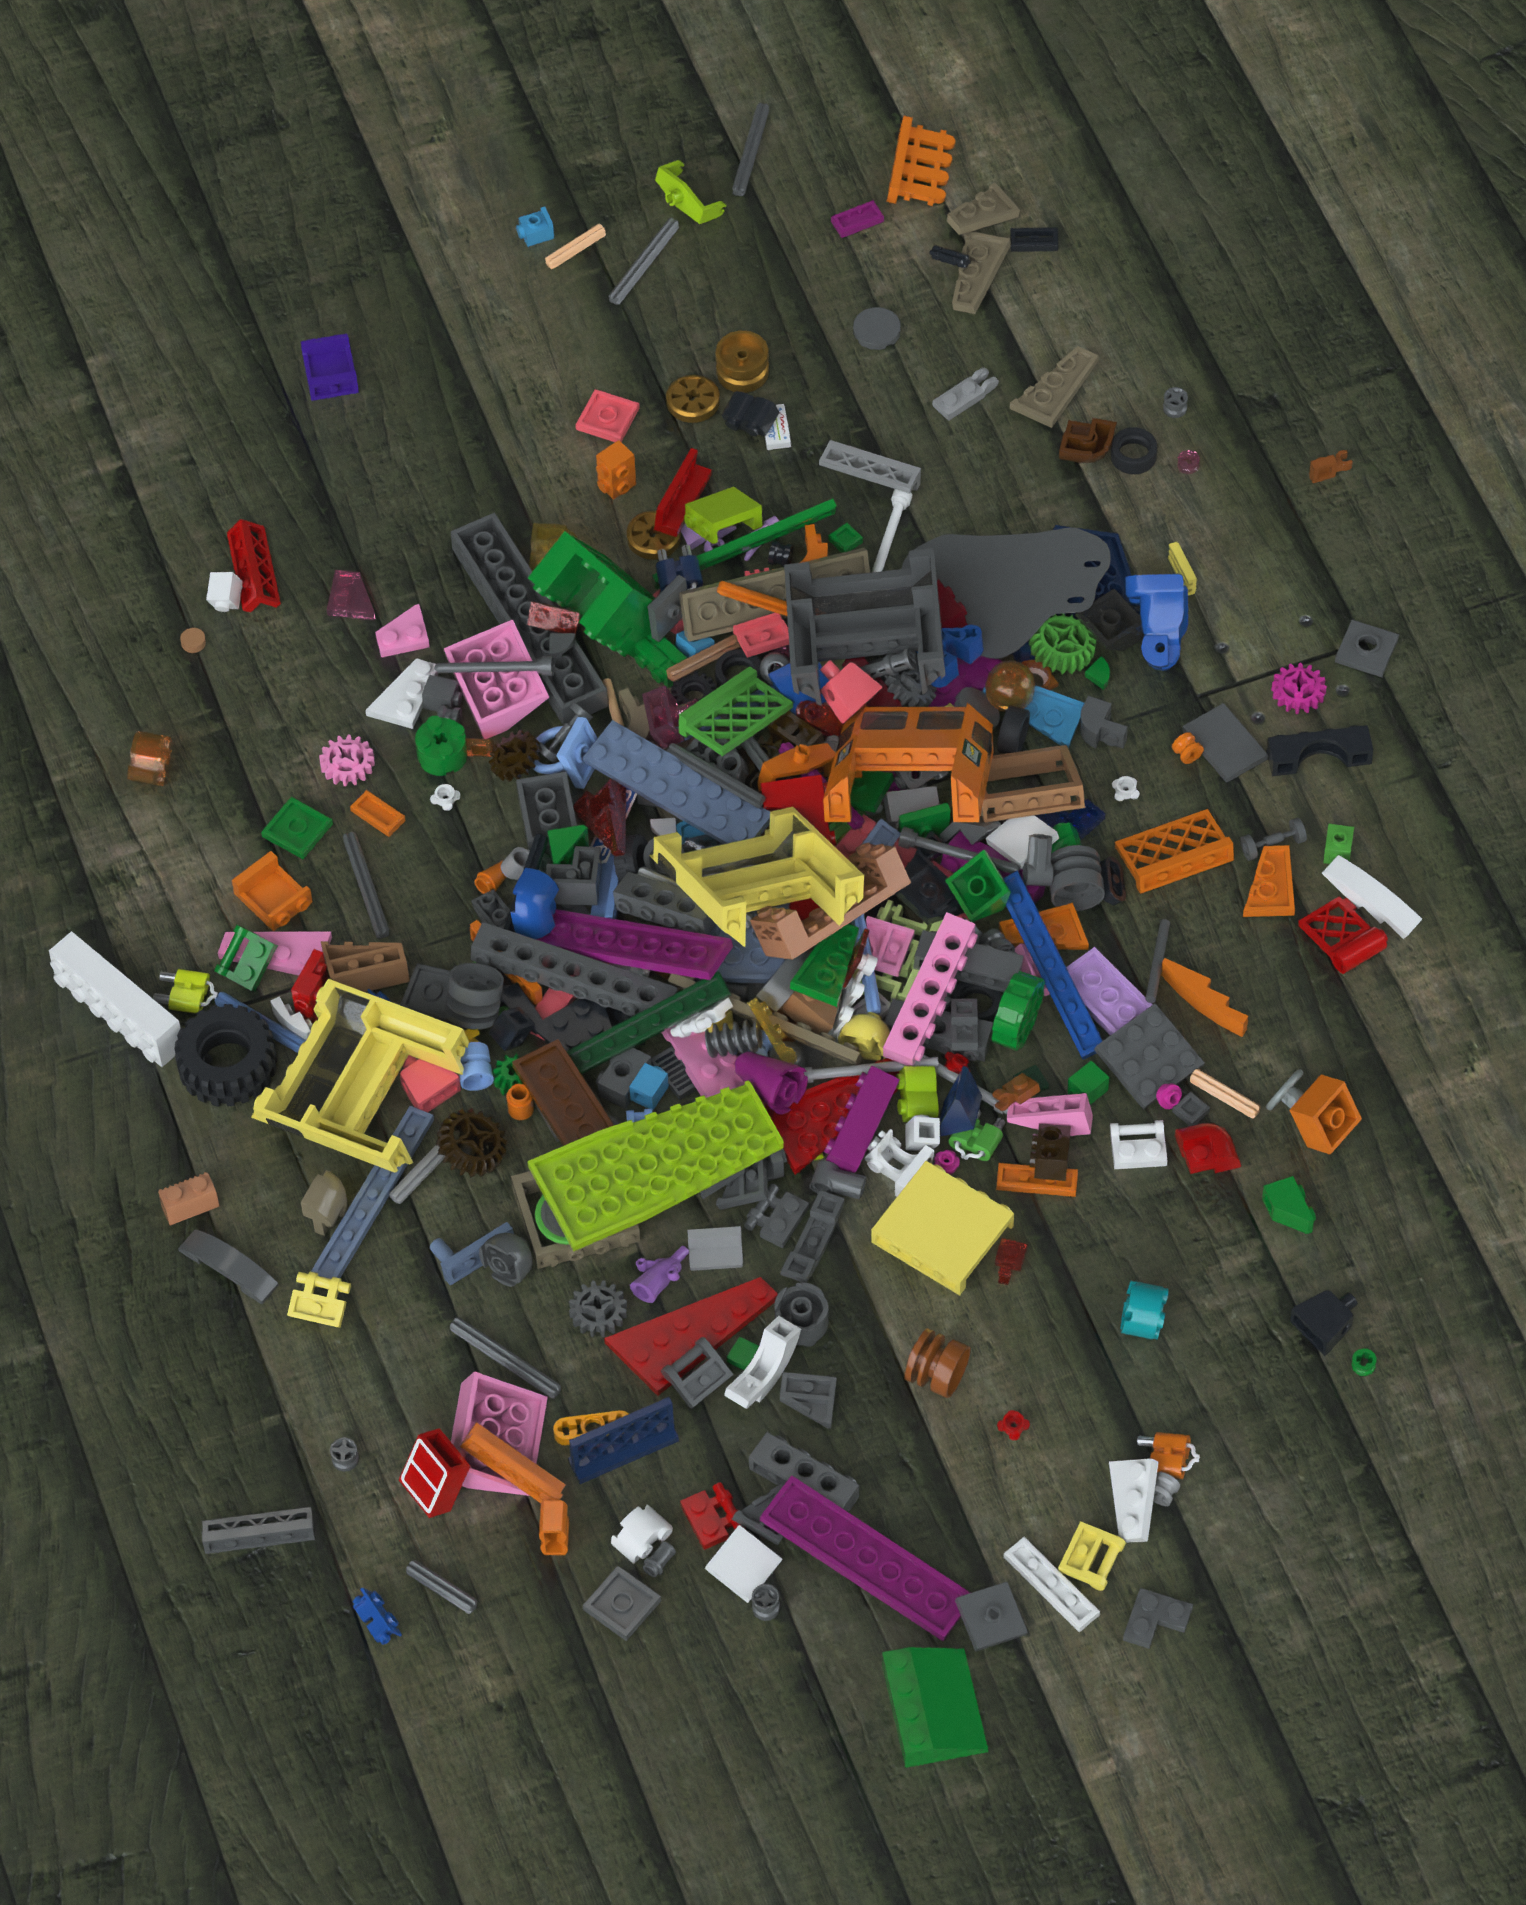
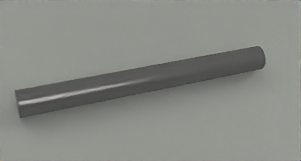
M1162 919L1159 925L1145 998L1149 1003L1156 1001L1162 961L1170 928V921L1167 919Z

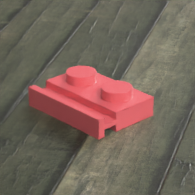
M772 613L733 626V633L737 636V641L747 658L789 645L788 627L785 621L781 619L779 613Z

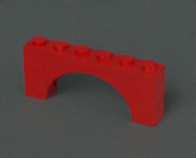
M822 775L761 783L762 795L765 796L764 809L771 812L794 807L833 846H837L835 830L829 831V824L825 822L823 799L828 782H822ZM798 822V824L802 828H804L805 831H808L800 822ZM811 898L790 903V910H796L800 920H805L809 917L811 911L820 908Z

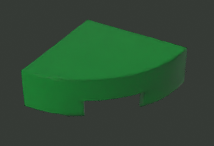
M1100 657L1085 671V677L1103 690L1109 683L1110 669L1106 660Z

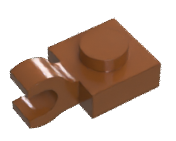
M1347 450L1339 451L1336 457L1330 455L1311 461L1309 477L1312 483L1333 478L1336 476V472L1350 470L1352 468V460L1342 461L1347 459Z
M1021 1073L1003 1085V1089L995 1090L992 1093V1097L1000 1100L995 1104V1107L1000 1111H1004L1014 1102L1021 1105L1039 1093V1083Z

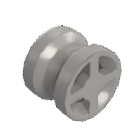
M1158 1472L1153 1501L1161 1506H1169L1173 1500L1172 1495L1180 1489V1483L1171 1475Z

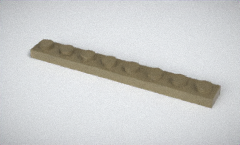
M671 974L668 979V983L678 987L679 991L697 982H694V977ZM731 993L729 999L733 1007L729 1010L733 1014L751 1022L757 1019L759 1024L765 1028L851 1065L861 1064L863 1057L858 1052V1047L847 1042L841 1045L834 1042L835 1038L827 1033L821 1032L820 1035L811 1032L812 1028L801 1022H797L796 1025L787 1021L788 1018L778 1012H774L771 1015L764 1012L765 1008L754 1002H750L749 1005L741 1002V997Z

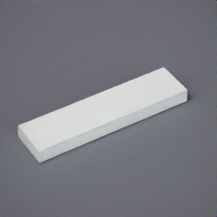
M1025 1537L1004 1553V1558L1078 1632L1082 1631L1100 1616V1611Z

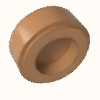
M198 628L186 629L181 634V646L186 652L197 653L206 645L205 634Z

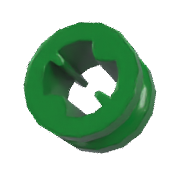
M1365 1348L1354 1352L1351 1365L1353 1371L1360 1376L1371 1375L1376 1368L1377 1358L1375 1353ZM1363 1358L1368 1359L1366 1366L1360 1365Z

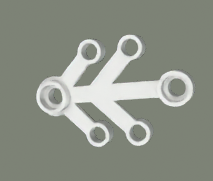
M868 953L866 955L860 954L855 964V968L859 969L855 979L848 974L846 975L843 996L839 1002L834 1026L827 1033L835 1038L834 1042L838 1043V1036L842 1027L852 1017L854 1009L851 1006L861 997L865 985L860 983L863 975L869 977L876 967L878 958Z

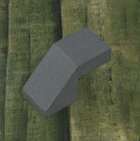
M980 817L979 822H952L939 836L944 843H947L961 831L968 841L974 845L986 839L1001 823L999 821L983 822L982 817Z

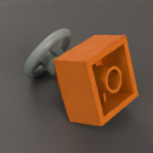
M1298 1069L1266 1105V1109L1271 1111L1282 1101L1290 1108V1113L1306 1146L1331 1155L1362 1118L1344 1081L1320 1075L1304 1093L1299 1088L1296 1089L1294 1087L1303 1076V1071Z

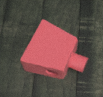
M829 660L820 669L829 680L821 689V694L842 724L883 688L852 662L840 670L832 660Z
M408 1055L402 1066L404 1070L400 1072L401 1085L415 1108L428 1113L461 1091L459 1076L453 1071L421 1059L417 1060Z

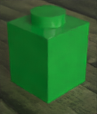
M1093 1061L1087 1063L1068 1078V1095L1087 1093L1090 1105L1109 1090V1076Z

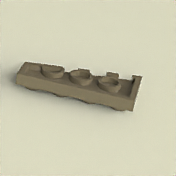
M971 231L965 234L966 241L962 249V253L969 255L971 263L965 269L959 267V277L956 280L952 306L953 310L976 314L1011 243L1009 238Z

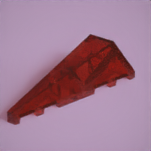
M610 779L595 795L586 791L574 803L573 808L579 814L578 816L586 822V825L595 836L603 841V845L611 850V854L622 856L625 854L626 788Z

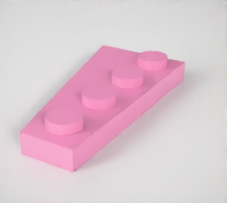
M225 932L218 951L219 959L223 958L235 932ZM254 932L278 945L267 969L294 975H300L314 949L322 952L321 941H328L330 945L332 939L331 932ZM244 937L233 962H239L249 939Z

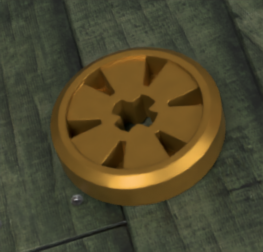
M686 375L680 377L667 390V408L675 418L683 422L696 423L707 420L715 414L719 407V390L713 381L704 376Z
M656 510L638 514L630 521L627 527V543L629 548L637 556L649 560L659 559L657 552L660 549L661 553L662 549H664L667 556L671 555L678 548L681 541V531L677 537L654 530Z

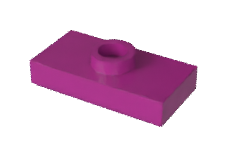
M874 200L831 216V222L840 237L843 238L884 222V216Z

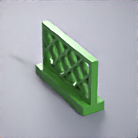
M749 666L679 714V734L685 738L692 735L719 755L724 756L792 709L793 702L758 679L757 671ZM757 688L765 693V695L750 694L757 690ZM738 702H747V707L732 706ZM750 702H765V707H750ZM768 702H778L781 706L768 707ZM720 714H729V719L714 718ZM732 714H747V719H732ZM750 714L765 715V717L762 719H750ZM703 726H712V731H700L698 729ZM714 726L730 727V731H715ZM732 727H747V729L743 732H735ZM715 739H730V741L722 746Z

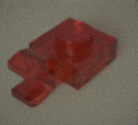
M1004 1238L1001 1239L995 1258V1266L1000 1267L998 1283L1009 1285L1012 1271L1021 1272L1028 1244Z

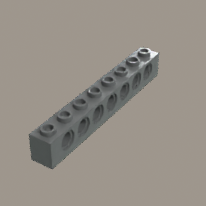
M482 922L471 945V960L476 963L491 966L505 974L522 977L529 982L543 984L556 991L572 994L579 999L596 1002L603 1007H611L630 1016L650 1008L676 994L678 991V987Z

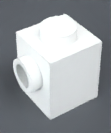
M210 572L206 600L217 611L227 612L229 609H239L243 581L233 572Z
M916 1115L905 1124V1150L921 1151L925 1145L935 1149L940 1144V1118Z

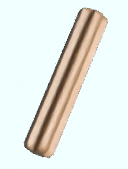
M597 224L545 258L546 265L550 269H554L606 235L604 227L601 224Z
M1199 1069L1194 1070L1191 1074L1190 1082L1250 1118H1255L1259 1114L1261 1106Z

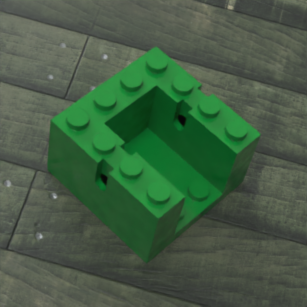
M566 531L563 532L528 577L535 584L532 588L540 595L546 596L549 600L556 602L563 608L566 607L573 614L576 612L581 614L582 617L579 623L585 627L583 632L594 641L597 640L603 646L609 647L614 652L617 651L623 657L630 655L634 658L636 643L651 633L647 606L656 597L605 554Z

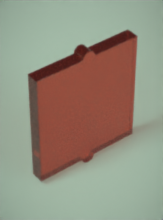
M866 928L854 948L843 985L844 988L848 985L861 961L870 931Z

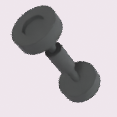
M575 701L569 707L576 715L569 723L563 725L555 735L556 739L549 748L541 742L539 744L542 749L540 753L553 763L558 761L556 754L553 752L554 748L560 741L563 742L566 739L577 717L586 718L588 722L593 718L590 713Z
M1297 817L1289 821L1290 831L1263 837L1262 841L1256 843L1251 835L1242 836L1240 844L1248 861L1257 859V847L1280 843L1289 836H1293L1297 844L1306 842L1307 834L1300 818Z

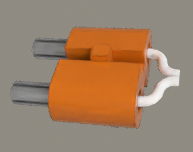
M1156 1432L1155 1437L1138 1436V1445L1153 1447L1154 1451L1151 1452L1150 1459L1159 1462L1157 1473L1164 1472L1175 1479H1183L1185 1471L1190 1470L1193 1463L1199 1462L1200 1455L1195 1453V1447L1191 1444L1190 1435ZM1191 1448V1454L1195 1458L1192 1459L1187 1466L1186 1459H1188L1189 1451Z

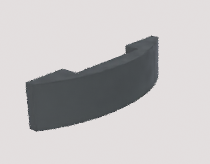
M819 1191L810 1210L808 1222L793 1252L790 1251L781 1270L782 1276L804 1283L809 1280L830 1241L845 1198Z
M194 1230L178 1248L179 1252L196 1263L200 1264L203 1262L238 1284L243 1293L260 1304H263L279 1286L273 1277L250 1258L229 1244L205 1232Z

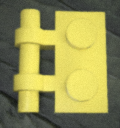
M311 1271L308 1274L298 1272L296 1282L305 1284L304 1292L293 1289L287 1316L341 1328L347 1302L338 1300L337 1295L339 1292L349 1294L351 1283L343 1282L341 1278L332 1277V1279L318 1276V1273ZM315 1287L328 1289L327 1297L314 1294Z

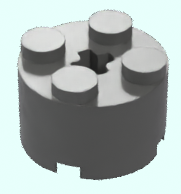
M804 1282L796 1283V1286L790 1288L787 1286L779 1292L774 1303L775 1319L780 1316L801 1329L796 1345L807 1347L815 1345L824 1336L829 1324L828 1302L824 1293L817 1286Z

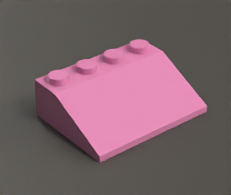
M513 619L444 648L448 663L532 661ZM537 671L453 673L484 740L507 731L549 698Z
M475 1371L461 1383L451 1443L470 1465V1469L462 1484L463 1487L529 1496L466 1452L460 1445L472 1426L477 1422L537 1464L547 1396Z

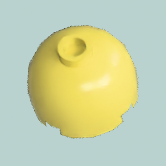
M873 1012L852 1016L849 1022L842 1027L838 1036V1043L841 1045L844 1042L850 1043L859 1048L858 1052H860L864 1059L880 1061L883 1056L884 1044L891 1031L887 1024L882 1021L880 1015Z

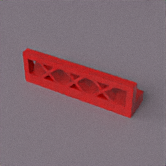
M690 449L656 510L654 530L677 537L685 524V504L698 500L708 483L712 469L696 464L698 450Z
M240 519L227 532L235 574L243 581L240 597L242 609L251 613L260 603L277 608L281 602L265 527ZM251 531L257 533L258 540L251 534ZM254 548L262 555V559L255 553ZM258 567L264 572L267 579L259 572ZM263 588L270 594V596L264 595Z

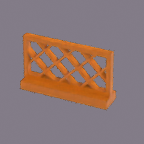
M1208 809L1115 842V848L1136 880V888L1140 894L1234 861L1233 842L1230 837H1225ZM1204 819L1208 822L1206 828L1194 826L1195 822ZM1176 829L1185 830L1183 837L1171 834V832ZM1190 832L1201 834L1200 841L1188 838ZM1208 836L1218 839V841L1212 843H1205ZM1153 837L1162 839L1160 845L1149 843L1148 840ZM1167 840L1179 843L1177 849L1165 847ZM1184 844L1196 847L1187 852L1181 851ZM1131 845L1139 847L1136 853L1126 851L1124 848ZM1144 849L1156 851L1153 858L1141 854ZM1161 853L1173 856L1164 860L1158 859ZM1138 861L1149 864L1139 869L1136 868Z

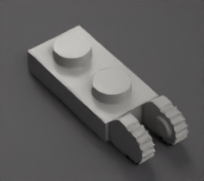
M982 367L972 377H968L934 399L933 407L947 420H951L985 398L986 394L996 388L999 380L996 377H991L984 381L988 377L989 371Z

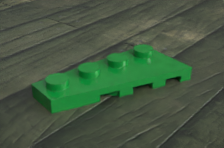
M847 924L819 942L790 981V989L837 1007L858 939L859 927Z

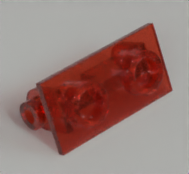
M531 601L527 625L559 633H575L576 636L577 625L579 626L581 616H579V612Z

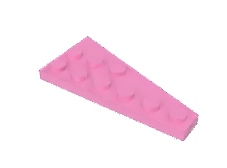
M671 1028L661 1032L666 1041L671 1042L674 1047V1054L677 1059L682 1060L684 1063L685 1071L700 1096L704 1095L707 1098L719 1094L721 1089L729 1087L731 1090L745 1085V1082L735 1072L737 1055H731L728 1052L724 1057L720 1056L719 1053L715 1058L709 1056L705 1042V1031L698 1034L692 1032L690 1036L684 1038L679 1036L673 1037L671 1035Z

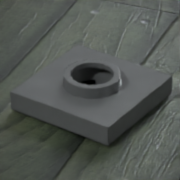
M1351 620L1335 657V663L1383 677L1398 642L1399 634ZM1365 640V643H1371L1374 646L1376 643L1377 646L1373 650L1367 651L1360 648L1359 642Z

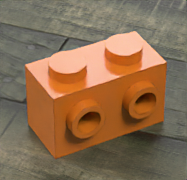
M620 440L596 455L597 485L604 494L607 493L614 500L618 496L626 494L630 488L636 485L634 454Z

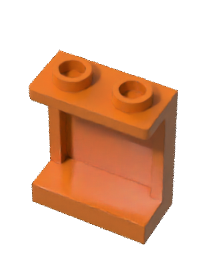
M272 851L232 879L234 894L273 932L280 926H285L293 916L305 911L313 902L311 889L308 886L302 888L279 866L278 857Z

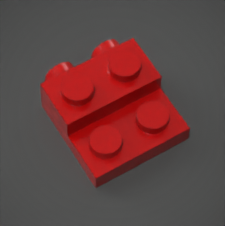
M316 949L312 951L291 989L295 1014L301 1012L304 1020L309 1018L311 1023L318 1019L313 1010L317 1004V993L329 979L327 977V964L324 960V954Z

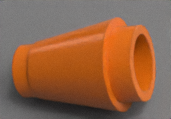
M503 861L477 874L474 882L476 888L482 894L491 890L496 892L507 878L501 871V863Z

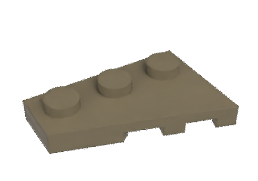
M994 182L989 186V190L979 192L974 200L965 202L948 213L947 222L958 235L1017 218L1019 217L1020 209Z

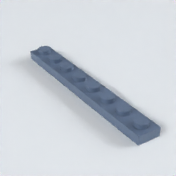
M409 1106L393 1133V1136L401 1138L411 1158L434 1121L432 1114L413 1106ZM407 1163L397 1167L398 1171L395 1173L374 1165L311 1272L318 1273V1276L332 1279V1277L341 1278L388 1199L390 1192L394 1189L407 1167Z

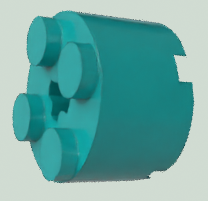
M1130 1280L1126 1293L1130 1294V1296H1127L1126 1302H1124L1120 1333L1152 1340L1158 1339L1160 1328L1162 1329L1165 1313L1162 1311L1164 1304L1167 1302L1169 1289L1163 1288V1286Z

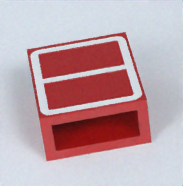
M438 1428L417 1436L399 1481L426 1515L431 1518L451 1511L470 1469V1465L442 1430Z

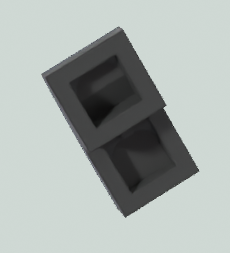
M951 999L952 1051L978 1050L977 999Z

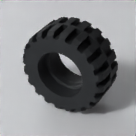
M224 1004V1007L218 1008L217 1005L210 1006L208 1011L204 1012V1010L195 1013L196 1017L194 1019L190 1017L184 1023L185 1028H181L177 1034L178 1040L175 1042L174 1050L180 1080L192 1096L197 1095L198 1100L204 1103L211 1101V1104L214 1106H220L222 1103L227 1104V1107L235 1106V1103L240 1101L242 1104L250 1101L249 1097L260 1095L262 1087H268L271 1083V1077L275 1075L277 1055L272 1031L269 1030L267 1022L264 1019H260L258 1013L252 1010L248 1012L247 1007L238 1005V1008H234L232 1004ZM234 1043L249 1050L243 1060L229 1067H215L203 1061L204 1056L212 1048L221 1044Z

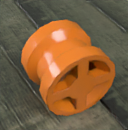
M1190 732L1180 735L1172 744V750L1176 754L1181 755L1180 759L1184 764L1193 763L1204 751L1203 746L1195 742V737Z

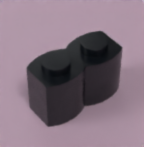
M735 391L721 416L725 420V425L732 430H745L752 436H766L780 412L772 401Z

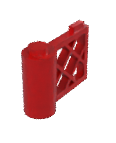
M1339 896L1299 920L1298 926L1331 958L1335 968L1340 973L1345 974L1386 949L1388 937L1382 929L1374 926L1370 927L1355 912L1356 906L1349 899H1342ZM1339 907L1344 911V917L1330 916L1329 913ZM1319 921L1324 922L1323 929L1311 928L1309 924ZM1328 922L1341 923L1342 930H1327ZM1346 924L1358 925L1361 928L1356 932L1345 931ZM1325 937L1340 938V942L1330 946L1325 942Z

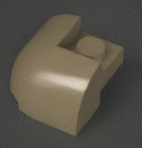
M325 1170L323 1176L317 1174L301 1201L303 1216L313 1219L315 1233L325 1236L328 1229L334 1227L338 1216L344 1217L348 1210V1200L344 1185L336 1175Z

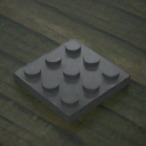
M1156 1003L1094 1048L1095 1052L1143 1110L1157 1100L1156 1094L1162 1085L1170 1083L1178 1085L1191 1076L1194 1070L1200 1069L1205 1064Z

